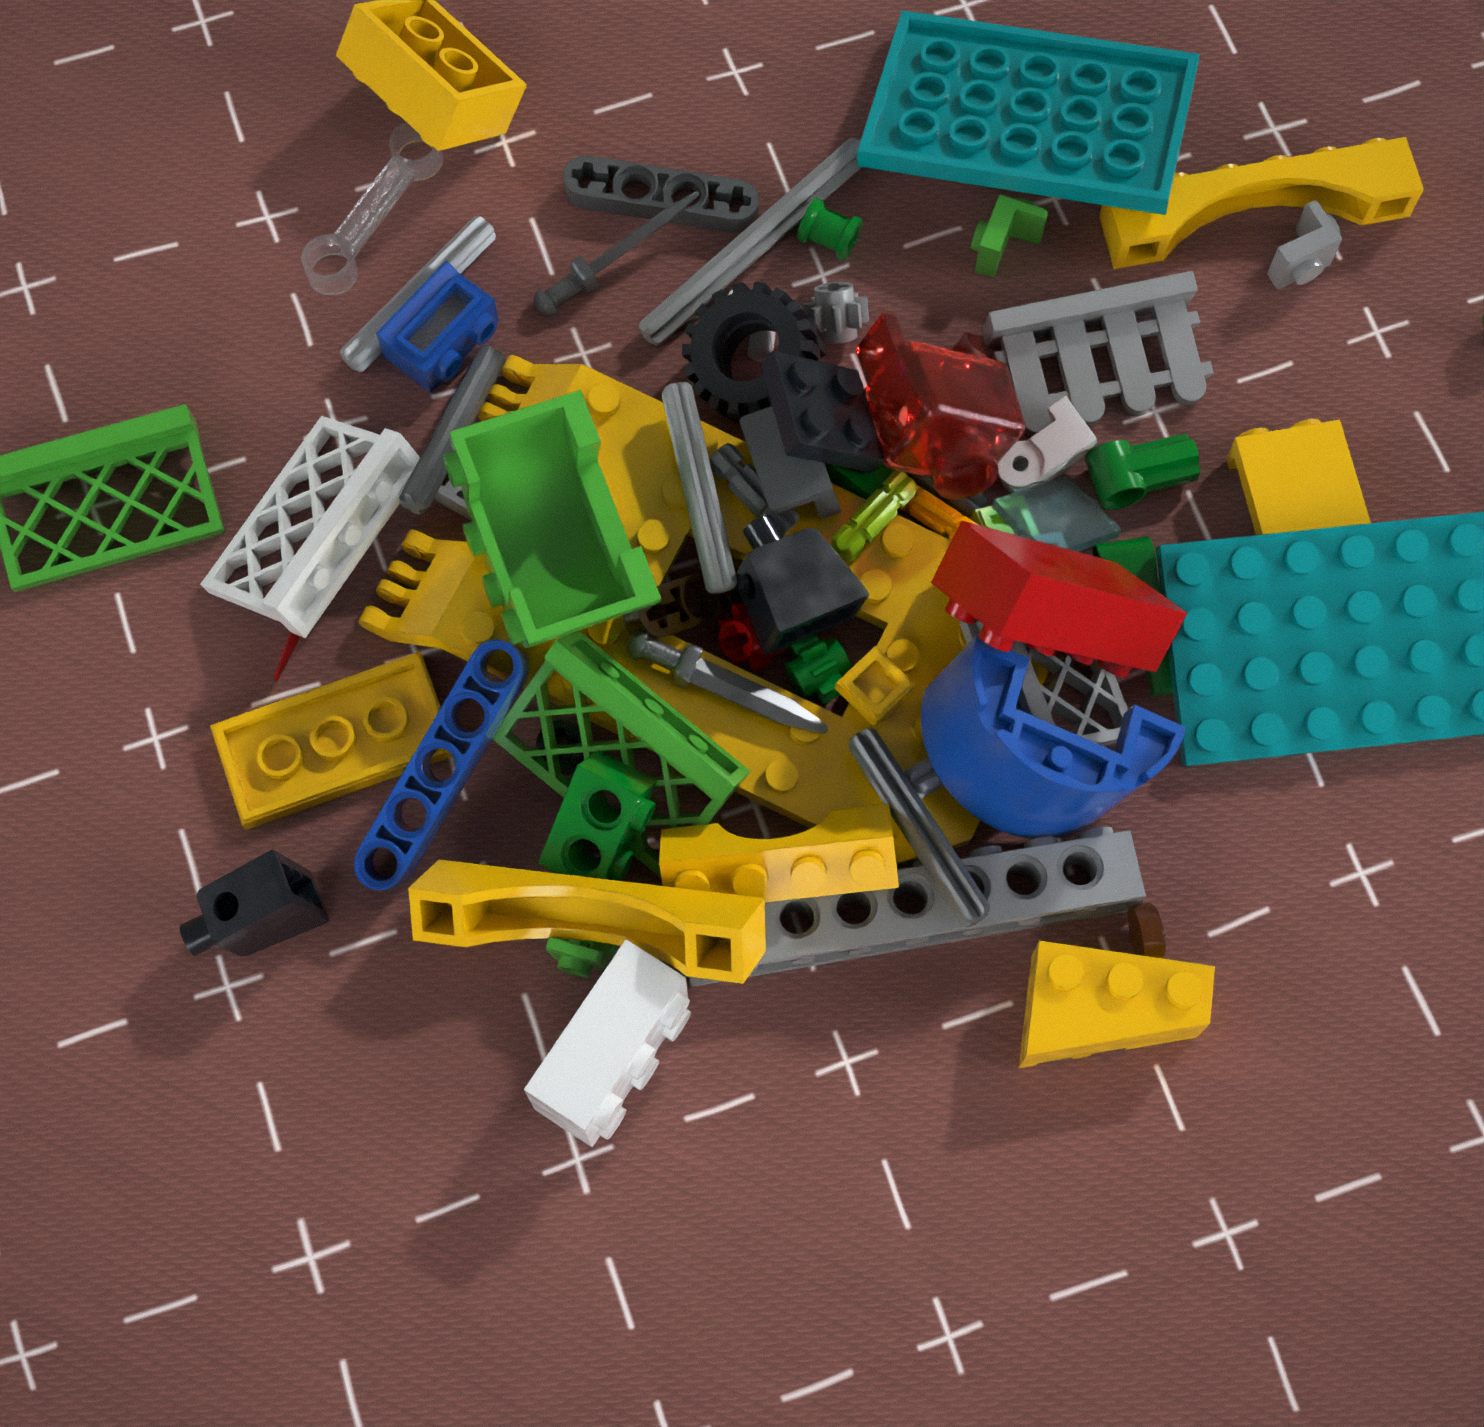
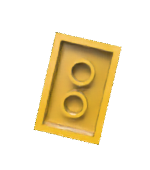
M375 0L354 4L336 53V57L353 72V75L359 81L371 88L393 113L402 117L420 134L421 139L426 144L434 147L437 151L506 134L527 86L523 80L435 0Z

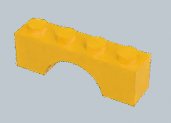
M889 804L832 810L815 827L795 835L774 839L740 837L729 833L718 823L661 829L659 866L662 885L667 887L764 898V903L899 888Z

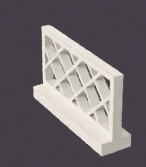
M321 416L200 585L208 593L277 620L291 633L306 638L400 504L399 497L420 459L419 455L399 432L385 428L379 435ZM330 436L339 438L340 448L320 457L318 456V453ZM367 453L355 469L354 458ZM342 464L343 475L326 483H321V473ZM309 479L310 490L289 499L288 495L294 486ZM336 496L332 504L325 512L324 500ZM312 507L313 518L291 526V515ZM278 521L279 533L259 541L258 537L264 528ZM307 538L294 555L293 543ZM281 549L282 561L261 570L260 558ZM247 564L248 576L226 584V581L235 569ZM276 581L266 597L263 598V586Z

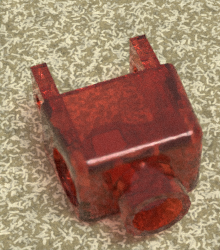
M882 312L855 351L867 382L864 392L885 461L883 464L892 470L931 477L935 490L940 496L947 499L961 500L984 492L994 483L998 476V463L1022 436L1026 428L1025 419L1008 366L1004 362L988 359L979 336L976 334L965 332L952 350L915 341L905 342L896 315Z

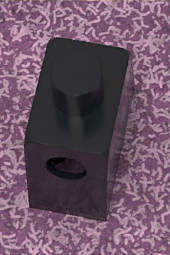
M770 514L756 518L743 529V534L753 550L746 554L736 572V585L765 656L853 620L870 595L865 586L817 529L808 527L784 537Z
M270 850L199 889L196 898L202 915L181 924L180 934L185 946L194 956L218 946L242 957L314 929L330 920L311 871L279 852Z

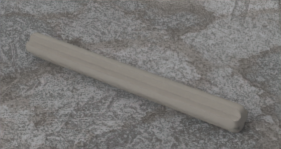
M851 137L641 320L638 328L645 340L655 346H660L696 314L695 311L702 303L704 305L708 304L713 299L712 294L720 289H725L802 221L808 206L814 198L827 199L862 168L857 166V150L861 140Z

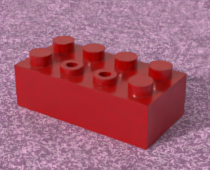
M965 521L960 522L931 581L935 587L950 598L945 607V611L948 614L968 624L975 625L977 621L983 624L978 637L989 646L1000 651L1010 652L1015 641H1019L1047 656H1053L1054 652L1058 650L1074 660L1091 665L1094 659H1098L1096 663L1102 669L1121 678H1127L1132 667L1156 672L1187 615L1186 611L1117 562Z

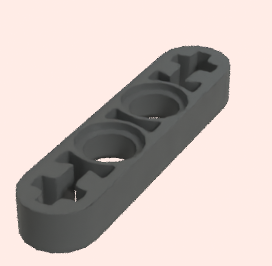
M596 156L576 157L567 163L563 170L565 195L570 203L582 209L652 219L664 209L675 204L672 197L676 192L690 189L699 192V201L691 207H685L669 223L741 233L759 217V195L755 187L749 182L739 179ZM585 176L594 177V181L588 184V188L579 187L578 183H582ZM609 179H613V194L607 193L606 188H609ZM633 181L643 182L650 188L649 193L640 199L628 198L622 193L624 186ZM709 195H715L716 201L713 200L714 210H709ZM734 200L743 201V206L740 207L738 213L729 211V207L732 206Z

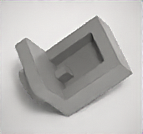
M1316 200L1305 204L1296 225V232L1299 238L1279 246L1276 250L1267 275L1277 290L1294 282L1302 285L1316 278L1324 268L1331 265L1342 241L1339 226L1333 216L1325 213Z

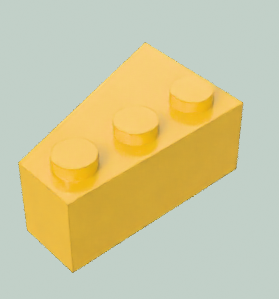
M1039 940L1030 961L1019 1068L1036 1066L1038 1063L1066 1058L1088 1057L1091 1054L1123 1048L1128 1050L1197 1038L1210 1024L1215 966Z

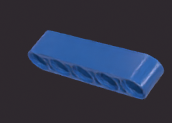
M489 640L480 644L471 655L357 850L354 858V872L358 880L365 887L373 890H387L405 883L413 875L527 680L530 671L529 659L525 651L518 645H512L510 642L503 640ZM505 650L511 655L514 668L507 680L495 682L488 673L487 664L489 658L494 653ZM471 699L479 702L484 710V721L473 732L467 731L459 721L461 706ZM442 748L448 750L455 760L454 773L445 781L435 777L430 767L432 756ZM411 798L419 800L426 809L425 822L418 830L408 827L402 818L403 806ZM381 847L389 849L397 859L396 872L389 879L380 876L374 868L373 859L375 853Z

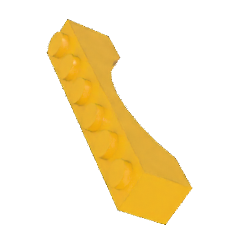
M1401 137L1390 140L1374 138L1361 145L1339 149L1328 146L1320 148L1313 153L1287 157L1276 155L1259 163L1241 166L1225 164L1213 171L1190 175L1187 173H1175L1166 215L1102 205L1099 220L1113 269L1164 261L1181 241L1198 228L1222 216L1250 208L1271 206L1304 208L1305 204L1316 200L1324 212L1340 216L1362 226L1410 217L1424 188L1407 138Z
M440 859L408 888L413 941L471 947L492 942L548 939L553 937L596 941L621 946L625 939H627L653 957L673 966L685 976L744 984L766 952L764 898Z

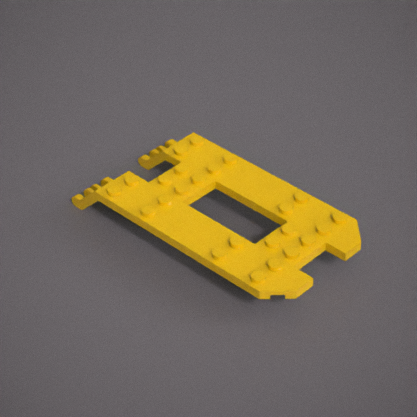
M509 355L501 368L502 375L508 381L522 385L529 390L527 394H516L503 385H493L487 396L491 403H483L478 413V418L481 421L488 420L581 390L601 441L598 462L631 548L642 547L656 586L662 585L687 537L694 538L663 402L584 364H533L518 356ZM700 420L709 460L720 447L729 443L745 457L741 461L745 466L750 463L755 468L745 441ZM712 471L731 555L736 559L744 560L746 554L753 549L743 534V529L755 520L756 517L727 487L730 481L727 478L721 480ZM832 484L841 512L820 519L814 501L793 508L798 513L799 520L784 537L810 527L817 529L825 540L831 544L832 536L843 524L848 525L851 522L849 518L866 499ZM897 514L870 543L866 542L863 545L865 549L853 561L847 562L843 560L870 594L855 616L884 629L876 647L915 683L913 690L875 727L850 703L841 717L704 650L702 651L701 658L794 700L824 722L828 730L826 733L821 734L782 725L690 682L685 690L679 688L673 682V671H669L639 657L637 662L633 660L627 652V641L630 634L625 628L623 616L579 630L751 771L735 792L809 828H813L821 823L832 810L884 804L849 750V739L856 733L869 727L876 729L904 774L908 768L928 758L921 730V705L924 690L967 645L958 619L945 611L950 598L931 583L951 540ZM413 529L408 531L401 544L403 550L415 558L431 563L426 572L417 571L402 561H391L386 573L394 580L412 589H406L386 579H381L376 588L379 597L389 603L398 604L406 608L400 618L391 617L375 606H366L357 621L364 629L388 641L440 648L467 662L478 646L486 641L503 640L510 642L501 612L504 611L503 606L500 605L492 608L484 589L481 576L488 574L489 571L483 555L480 554L473 557L467 542L434 539ZM673 635L658 639L663 644L665 643L681 652L687 646L692 645ZM560 637L529 648H525L521 643L516 644L525 651L530 665V671L522 687L523 689L527 687L546 660L543 657ZM505 650L494 653L489 658L487 664L488 672L504 680L509 678L514 668L512 657ZM1058 650L1054 652L1053 656H1056ZM1031 660L1038 682L1042 685L1049 670ZM555 671L547 682L549 701L558 706L575 704L572 684ZM586 696L587 703H594L591 699H589ZM607 712L589 713L591 722L618 735L616 720ZM630 732L631 739H637V737ZM945 787L921 799L953 849L967 845L970 842L980 820L963 808ZM891 816L896 865L898 868L913 863L919 858Z

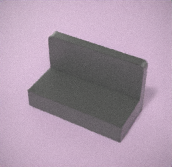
M772 406L740 418V425L767 505L772 514L776 515L812 501L815 503L820 519L841 512L825 464L786 455Z

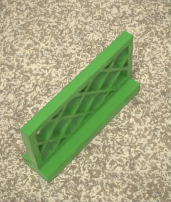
M186 404L0 455V549L9 583L14 592L226 533L201 447V437L197 422ZM189 447L193 464L182 482L158 470L169 452ZM153 457L149 465L140 461ZM126 464H131L144 471L129 497L106 485L115 468ZM100 472L97 479L88 476ZM153 477L177 489L163 515L139 503ZM76 478L92 486L77 512L53 500L63 482ZM196 478L198 479L201 492L191 488ZM47 487L44 494L36 491V489ZM101 491L125 504L110 530L86 517ZM25 493L39 500L25 525L21 526L7 518L2 499ZM189 495L205 504L210 522L186 528L173 521L172 518L185 496ZM49 506L72 518L57 545L34 533L35 528ZM134 509L158 521L149 538L136 543L119 535ZM82 524L105 535L96 553L83 558L67 550ZM167 527L175 530V532L163 535ZM10 528L19 533L14 542ZM29 538L52 550L51 555L41 570L22 575L18 556ZM115 541L123 545L122 547L111 549ZM62 556L71 560L69 562L58 564Z
M580 631L564 635L553 643L543 657L546 659L507 713L492 738L563 798L571 781L561 773L558 754L583 753L585 760L597 750H621L623 763L636 769L633 749L649 747L661 759L663 776H653L651 778L657 780L655 786H665L669 814L653 815L647 826L671 825V828L683 827V824L693 823L692 826L709 824L732 793L739 788L751 772ZM555 671L572 684L575 704L550 706L547 682ZM586 696L589 699H591L594 703H587ZM535 698H537L538 707L529 708ZM605 711L616 720L619 740L594 742L589 713ZM577 714L582 743L557 745L552 716ZM540 717L544 746L529 747L512 733V730L521 718ZM630 732L633 735H635L637 739H631ZM546 755L547 761L544 760L541 756ZM674 768L681 774L675 775ZM694 784L712 800L703 812L681 814L677 785ZM646 829L641 834L635 832L629 848L636 851L635 857L661 878L659 853L648 845Z

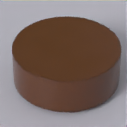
M1151 903L1129 906L1127 911L1128 929L1135 955L1163 958L1166 952V941L1163 924L1157 908Z

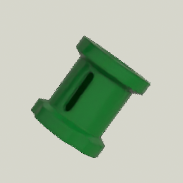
M814 198L802 218L797 232V240L802 243H807L809 240L836 252V259L844 262L849 257L859 238L863 219L858 216L850 219L826 208L824 200Z

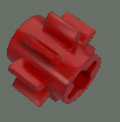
M743 602L732 606L733 615L718 620V624L721 626L718 646L732 660V664L737 667L749 663L751 669L756 671L771 665V656L782 653L786 649L784 648L768 656L764 655Z

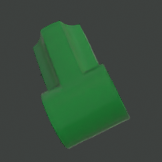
M1187 433L1131 446L1127 440H1114L1093 448L1084 457L1099 504L1104 510L1121 509L1138 502L1148 492L1197 481L1201 473L1194 439L1188 437Z

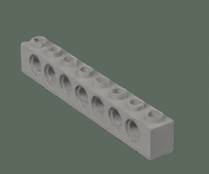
M1097 827L1080 833V839L1058 842L1057 837L1044 836L1025 842L1023 849L1002 852L1001 846H986L972 850L968 853L969 858L960 860L989 903L990 911L982 921L970 927L961 925L920 859L912 863V868L897 870L899 888L765 902L766 952L748 977L1127 912L1129 906L1141 904L1146 897L1131 831L1113 833L1112 827ZM1069 864L1082 866L1089 873L1091 882L1086 885L1071 883L1064 876L1063 867ZM1012 874L1026 875L1033 881L1035 892L1029 895L1017 894L1010 889L1006 878ZM901 893H913L922 900L924 909L917 914H905L895 906L893 899ZM856 902L866 909L868 918L859 924H849L839 917L837 909L844 903ZM790 912H802L810 918L812 926L804 933L793 934L786 931L780 921ZM689 977L690 987L724 982Z

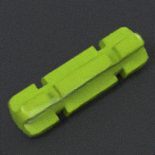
M893 471L882 483L884 487L876 489L849 518L851 522L848 525L843 524L832 536L830 546L843 560L847 562L853 561L865 549L863 545L866 542L870 543L898 513L897 509L904 507L915 495L917 485L903 471Z

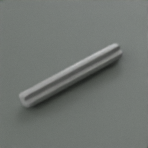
M474 216L341 348L340 354L343 361L358 373L363 372L382 353L376 334L380 328L445 261H448L461 274L495 240L496 235L493 226L481 216Z
M688 382L669 384L665 386L662 392V400L705 587L712 594L724 593L734 589V586L737 584V577L693 388Z

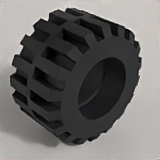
M743 282L732 285L733 293L727 295L722 289L712 294L715 303L709 308L702 303L695 311L701 317L697 325L691 322L687 325L685 334L692 339L691 344H682V356L690 362V364L683 368L686 377L695 384L692 387L693 390L721 415L728 417L737 424H740L741 417L772 406L764 375L751 381H735L731 370L732 357L738 345L746 337L759 331L777 332L779 338L778 352L820 361V357L827 356L826 346L818 337L822 333L807 312L786 292L777 287L772 291L766 283L754 282L752 290Z

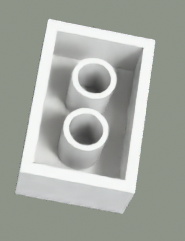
M625 939L524 1088L534 1110L590 1147L594 1146L600 1136L608 1140L614 1134L627 1110L621 1106L632 1087L634 1086L638 1090H642L659 1064V1060L655 1058L657 1049L665 1037L673 1042L681 1033L691 1015V1011L687 1009L690 999H688L686 977Z

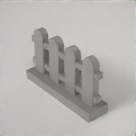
M1193 271L989 312L983 325L982 333L986 349L1001 346L1002 351L994 352L993 359L996 368L1006 367L1014 398V402H1009L1006 405L1008 419L1018 417L1022 430L1027 435L1034 436L1052 423L1048 408L1064 396H1067L1088 426L1095 425L1104 414V399L1120 396L1122 406L1127 413L1141 416L1146 414L1155 403L1156 394L1154 389L1167 386L1171 387L1172 395L1178 403L1182 405L1196 404L1206 392L1205 378H1210L1214 372L1211 361L1200 362L1192 328H1196L1200 324L1198 312H1187L1186 309L1198 291ZM1152 315L1153 320L1139 323L1136 321V318ZM1102 326L1100 331L1086 333L1087 328ZM1047 336L1052 337L1051 341L1035 343V339ZM1157 336L1166 370L1150 373L1142 338ZM1107 346L1116 381L1099 384L1091 349ZM1056 356L1065 391L1048 394L1040 359Z

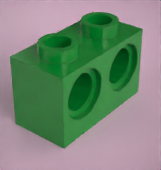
M598 750L577 765L538 864L558 874L622 881L627 875L636 855V851L629 848L635 832L641 834L645 830L655 811L656 803L649 799L657 780ZM604 790L610 791L617 796L621 803V810H617L608 804L605 799ZM585 839L593 842L598 847L601 858L593 856L587 850Z

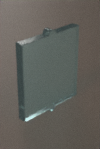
M1067 476L994 499L992 506L1015 530L1014 535L1077 552L1118 538L1121 532V528L1098 507L1099 502L1096 499H1090Z

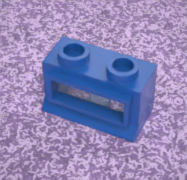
M445 261L376 333L384 359L432 393L442 381L447 382L458 373L463 359L477 344L483 345L492 337L499 322L495 299L462 276L448 261Z

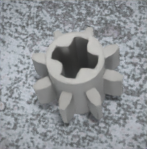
M830 282L818 285L814 288L815 297H810V302L802 303L803 309L817 324L822 333L818 337L823 343L837 344L852 341L858 337L857 329L862 328V323L869 322L867 296L858 297V292H854L853 284L849 282Z

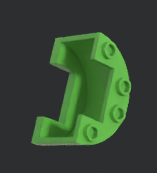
M581 390L449 432L452 452L443 454V460L452 486L457 487L461 485L471 522L462 524L465 538L473 557L480 554L483 555L489 571L488 574L481 576L484 589L492 608L500 605L503 606L504 611L501 612L512 645L521 643L525 648H529L660 603L661 596L642 547L631 548L600 468L598 456L601 441Z

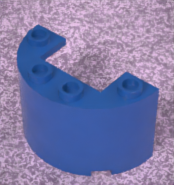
M976 635L924 690L921 705V730L928 758L941 783L963 808L985 824L1011 835L1032 839L1044 836L1058 838L1079 832L1090 826L1159 773L1177 752L1183 740L1186 727L1135 704L1124 713L1115 751L1016 709L1029 658L1012 650L1004 652L984 643Z

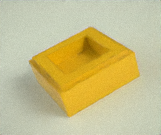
M874 646L836 682L834 689L875 727L913 690L915 683L878 647Z

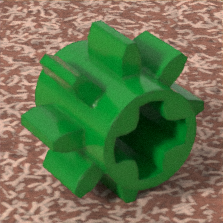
M817 635L791 645L793 651L790 653L793 658L784 663V669L796 693L803 699L811 695L813 697L817 695L822 705L840 696L841 694L834 689L836 682L852 668L840 643L834 637L826 641L823 639L819 641Z

